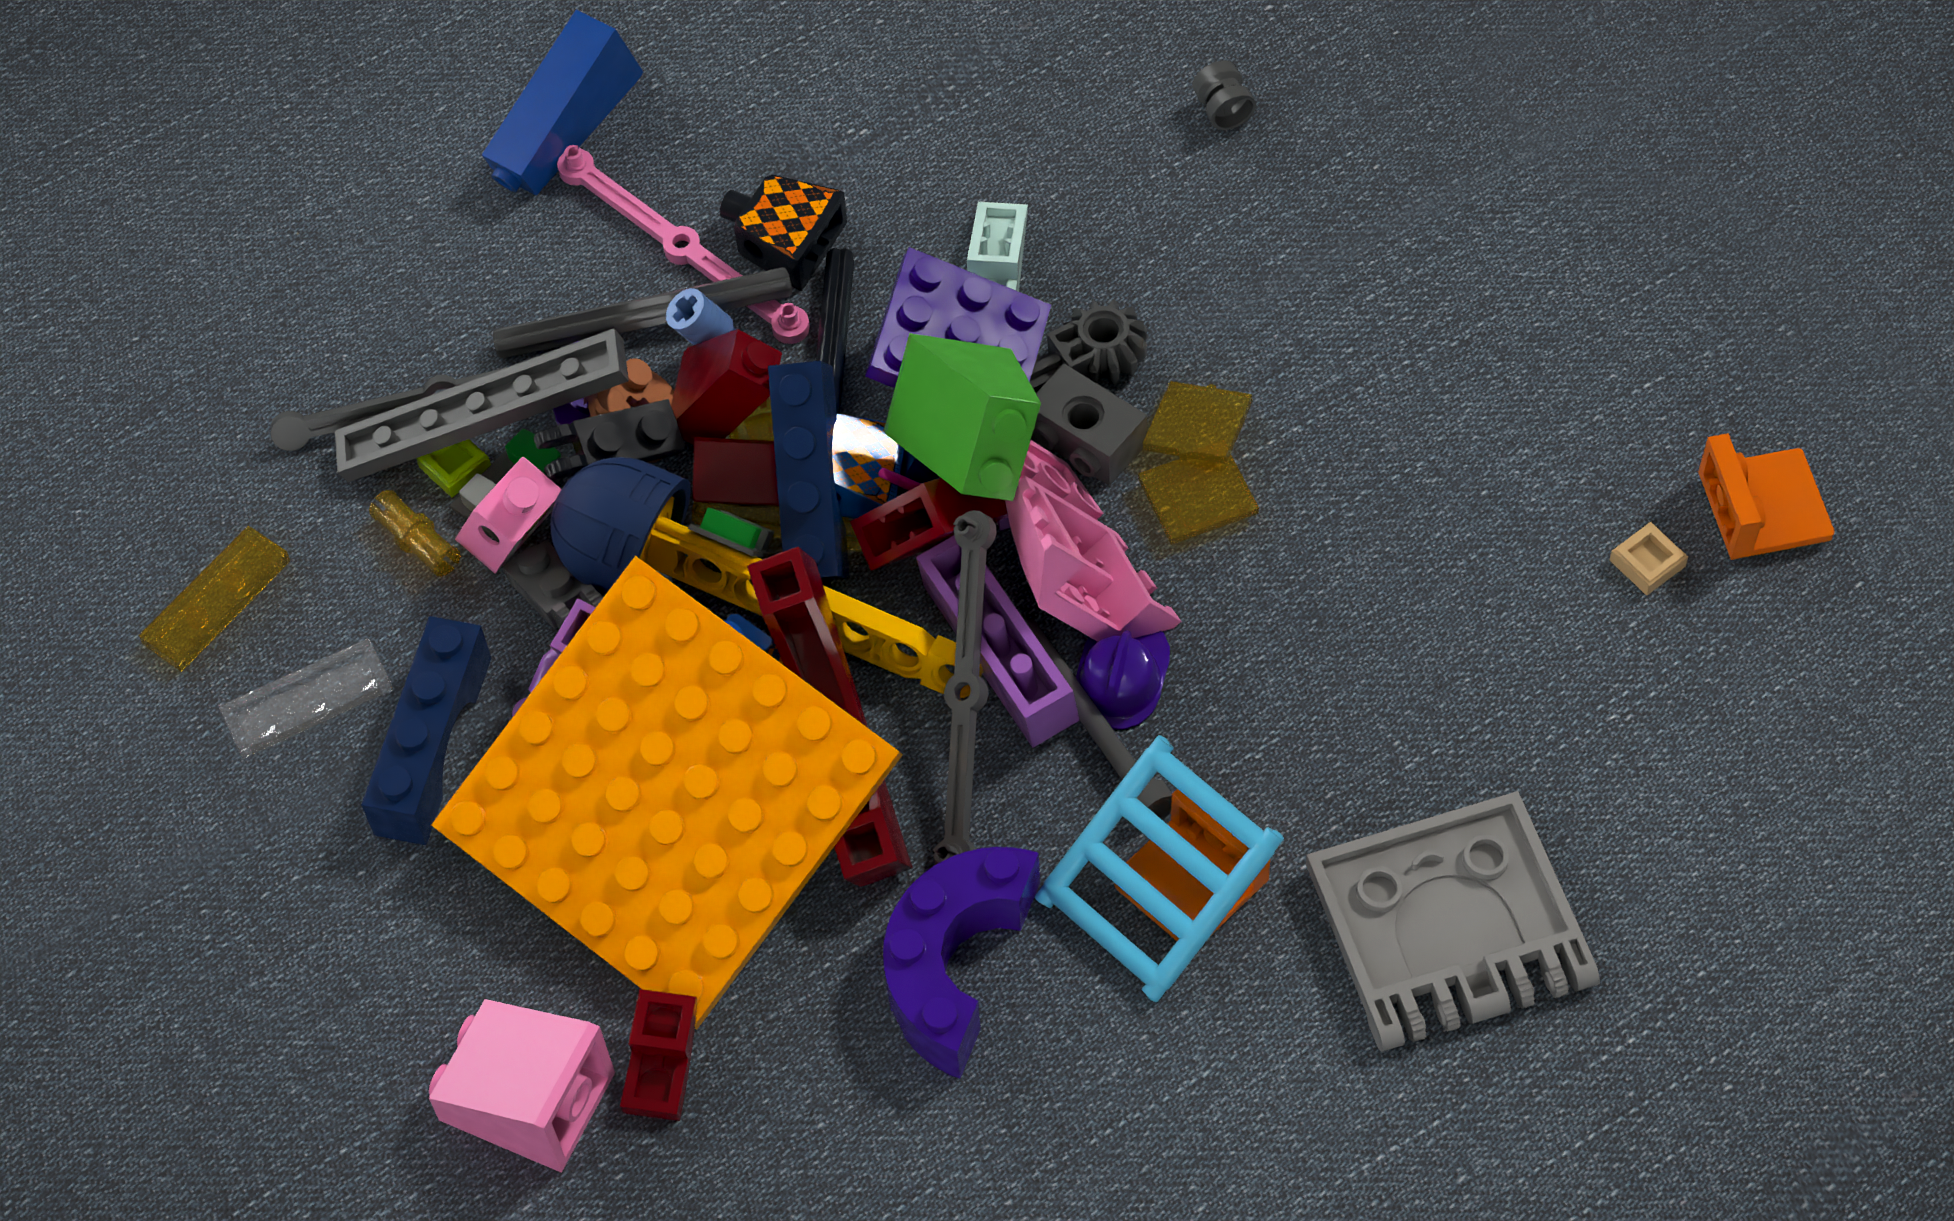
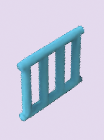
M1158 735L1152 744L1146 748L1035 895V899L1040 904L1051 908L1053 905L1059 908L1145 983L1142 991L1153 1002H1158L1163 994L1170 989L1284 840L1282 834L1276 830L1267 827L1263 831L1171 754L1174 747L1161 735ZM1157 772L1249 848L1229 875L1223 872L1137 799ZM1122 817L1127 819L1214 893L1194 920L1103 844ZM1088 861L1179 938L1159 965L1069 888Z

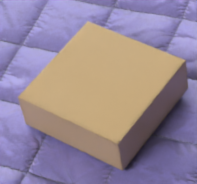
M1650 522L1613 549L1609 561L1645 595H1649L1685 568L1688 556Z

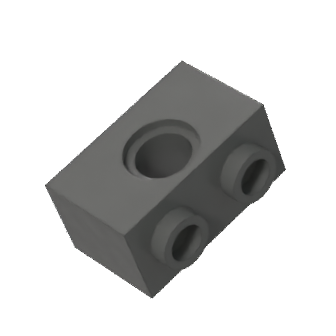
M1063 364L1036 393L1041 406L1031 437L1032 441L1046 450H1053L1071 461L1076 470L1087 477H1096L1110 486L1147 445L1148 415L1066 364ZM1078 427H1089V429H1078Z

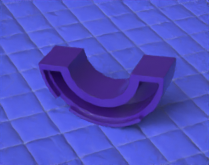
M989 847L966 851L952 856L927 870L911 884L898 901L888 922L884 938L883 961L891 1011H893L903 1031V1036L911 1047L931 1065L958 1079H961L981 1026L978 1000L960 991L946 974L948 961L961 943L978 932L996 928L1021 931L1040 885L1038 852L1013 847Z

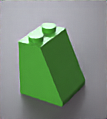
M909 333L884 431L888 437L961 494L1013 501L1041 402L1012 349Z

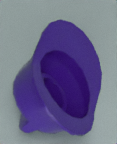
M1125 630L1120 636L1113 635L1098 642L1090 637L1088 638L1084 646L1076 678L1113 730H1125L1139 725L1154 712L1161 696L1169 666L1170 645L1162 631L1133 638L1131 631Z

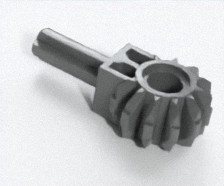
M1113 298L1108 306H1099L1092 299L1088 311L1074 307L1071 321L1064 322V326L1047 334L1048 353L1036 359L1030 379V384L1035 393L1042 388L1063 364H1066L1095 383L1101 377H1108L1116 386L1120 373L1134 377L1137 363L1144 362L1147 355V343L1145 342L1147 339V329L1144 321L1137 320V313L1134 311L1133 306L1119 310V305L1115 298Z

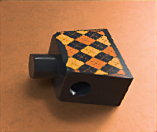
M777 175L765 177L752 197L732 189L725 194L720 206V216L735 223L734 230L737 249L741 256L765 271L786 268L790 276L791 286L800 291H803L827 255V252L848 223L843 191Z

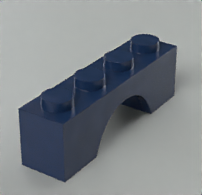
M823 361L768 366L783 552L800 547L815 560L821 580L850 578L846 525L838 505L833 471V431L837 421L833 366Z
M429 616L361 804L374 836L427 846L433 828L431 824L437 817L443 799L444 760L452 728L462 708L467 703L476 704L491 661V654L481 625Z

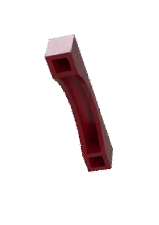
M795 547L747 565L762 616L784 666L868 728L815 560L800 547ZM885 779L834 846L844 879L860 887L913 869Z

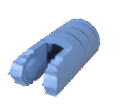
M689 288L681 291L672 299L666 311L668 325L693 345L736 330L733 327L731 317L697 289Z

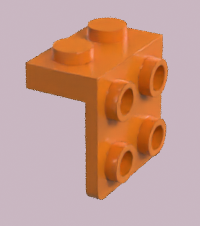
M1177 789L1172 793L1171 820L1167 824L1229 875L1249 848L1180 790ZM1151 840L1126 862L1192 920L1195 919L1214 894ZM1270 860L1214 932L1269 880ZM1114 883L1116 890L1174 940L1178 941L1179 938Z

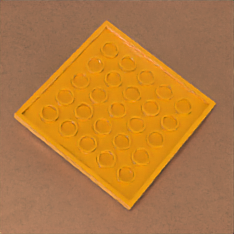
M635 555L431 826L641 989L696 996L698 1002L695 1029L697 1030L903 754Z

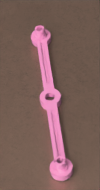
M577 145L566 147L557 163L560 178L569 185H583L663 244L665 257L670 262L677 265L690 264L713 282L742 276L701 246L699 235L694 229L688 226H674L595 168L593 157L589 152L581 148L578 149ZM679 241L689 242L684 248L674 246ZM772 300L747 306L771 324L774 337L782 343H798L805 339L809 333L810 324L807 313L796 305L794 306L793 303L782 305L778 301Z

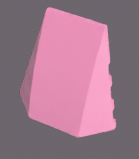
M1031 440L1014 500H1005L1020 562L1038 607L1097 642L1113 635L1120 636L1125 630L1131 631L1132 637L1137 638L1159 631L1174 629L1182 621L1171 607H1164L1152 599L1150 594L1157 589L1156 585L1145 571L1140 570L1136 573L1125 554L1128 546L1120 535L1097 520L1104 513L1068 463Z

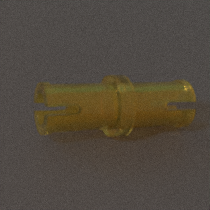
M393 490L382 491L375 497L386 509L383 511L375 503L371 502L369 514L395 536V544L405 553H414L437 577L445 576L455 569L444 557L447 556L454 563L458 564L461 556L460 551L451 546L434 530V522L424 513H415Z

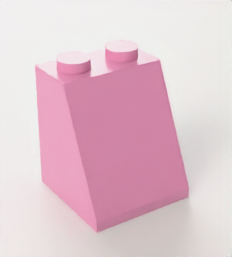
M484 999L475 1016H468L462 1024L457 1037L458 1047L448 1065L442 1064L431 1080L429 1100L441 1122L562 1173L615 1074L600 1026L583 1020Z

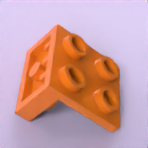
M1729 433L1707 438L1698 473L1731 560L1832 540L1835 531L1802 449L1795 448L1745 458L1741 452H1735Z

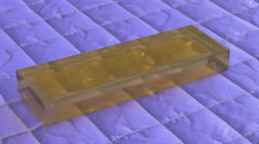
M248 525L138 635L142 644L182 672L290 562L287 551Z

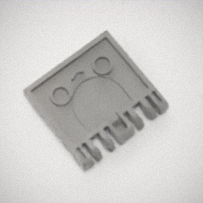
M1518 791L1313 852L1306 856V867L1365 1009L1369 1028L1375 1043L1381 1052L1405 1044L1403 1030L1392 1005L1394 1003L1398 1005L1400 1018L1411 1041L1416 1042L1426 1037L1425 1020L1419 1012L1414 998L1431 992L1438 1020L1445 1031L1448 1032L1460 1027V1017L1448 988L1449 986L1455 985L1457 997L1465 1017L1470 1024H1474L1511 1011L1508 993L1498 972L1501 970H1505L1508 986L1514 996V1000H1516L1517 1005L1521 1009L1535 1004L1534 989L1523 966L1524 963L1538 959L1545 985L1550 994L1555 998L1567 995L1569 988L1566 976L1571 987L1576 992L1597 986L1600 983L1595 960ZM1556 953H1560L1562 967Z

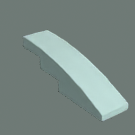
M978 202L967 257V271L1019 291L1028 205Z

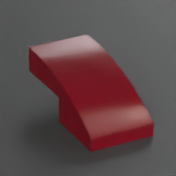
M639 990L628 1042L631 1056L620 1104L623 1114L680 1121L694 1039L698 1002L696 996Z

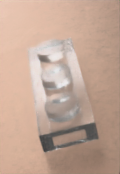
M369 638L218 707L244 759L393 690V687Z

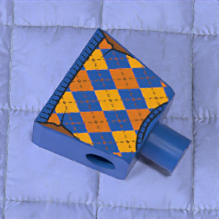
M837 414L832 447L834 481L842 518L850 523V521L896 498L898 486L880 478L878 472L880 469L886 468L900 474L904 448L885 434V421Z

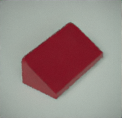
M695 437L692 500L704 503L779 506L774 441Z

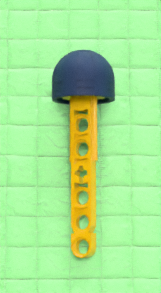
M617 457L603 459L582 468L567 481L560 491L551 516L553 545L560 560L571 575L583 584H591L599 594L604 596L607 594L636 555L660 574L668 575L762 616L754 587L749 582L751 578L747 565L763 559L750 556L689 530L688 527L683 525L690 500V482L687 479L638 459ZM703 558L714 563L721 573L707 568L700 559ZM823 585L832 615L835 618L834 622L844 652L904 678L921 679V685L944 694L947 682L954 675L945 665L955 666L956 642L940 635L935 639L924 628ZM846 622L856 623L868 635L865 636L855 632ZM896 643L910 647L917 653L918 657L902 652ZM981 664L979 669V677H981L983 674V668ZM965 685L961 689L960 698L970 695L971 689L969 685Z

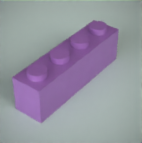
M952 536L918 555L916 559L924 588L957 635L962 547L957 544L955 536ZM986 565L980 664L983 668L984 677L1033 748L1079 721L1074 692Z

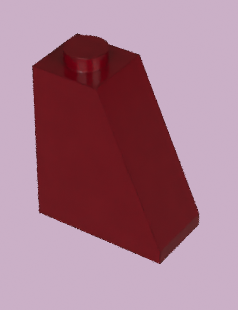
M739 329L688 347L683 352L671 403L683 440L694 445L695 437L725 439L770 397L768 366L780 365L782 352Z
M942 478L922 483L850 521L872 571L931 549L954 536V522L966 512L980 511L991 517L994 523L1007 517L1008 513L1005 500L961 494Z

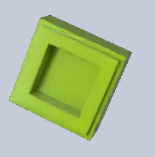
M470 439L416 458L419 468L451 498L458 494L459 490L476 474L481 475L491 465L489 457Z

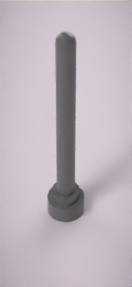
M1030 617L1023 618L1073 690L1080 722L1123 780L1136 761L1036 621ZM1153 777L1137 799L1163 820L1171 813L1172 792L1163 780H1156Z

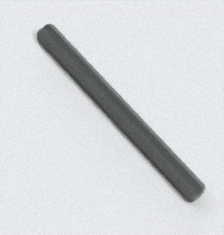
M777 268L689 287L702 292L723 311L786 298L792 295L790 276L786 268ZM689 288L499 328L493 331L494 347L500 358H507L572 344L614 328L618 333L665 324L667 323L666 311L669 303L677 294Z

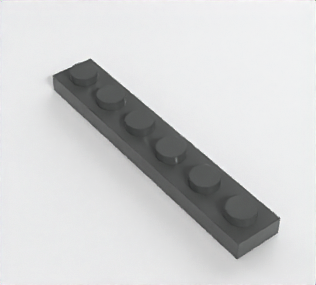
M614 328L335 430L338 474L349 483L628 382L624 339Z

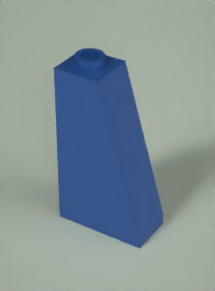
M575 10L482 154V157L494 171L491 177L501 186L512 192H517L519 187L537 196L559 171L557 166L558 159L564 153L566 147L577 145L579 148L640 79L643 70L615 28L581 11Z

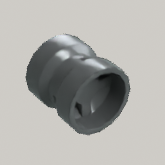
M1226 60L1213 62L1205 66L1197 73L1192 84L1199 101L1207 105L1205 111L1210 122L1218 130H1229L1244 124L1251 118L1257 105L1250 90L1242 85L1243 79L1237 66L1233 62Z

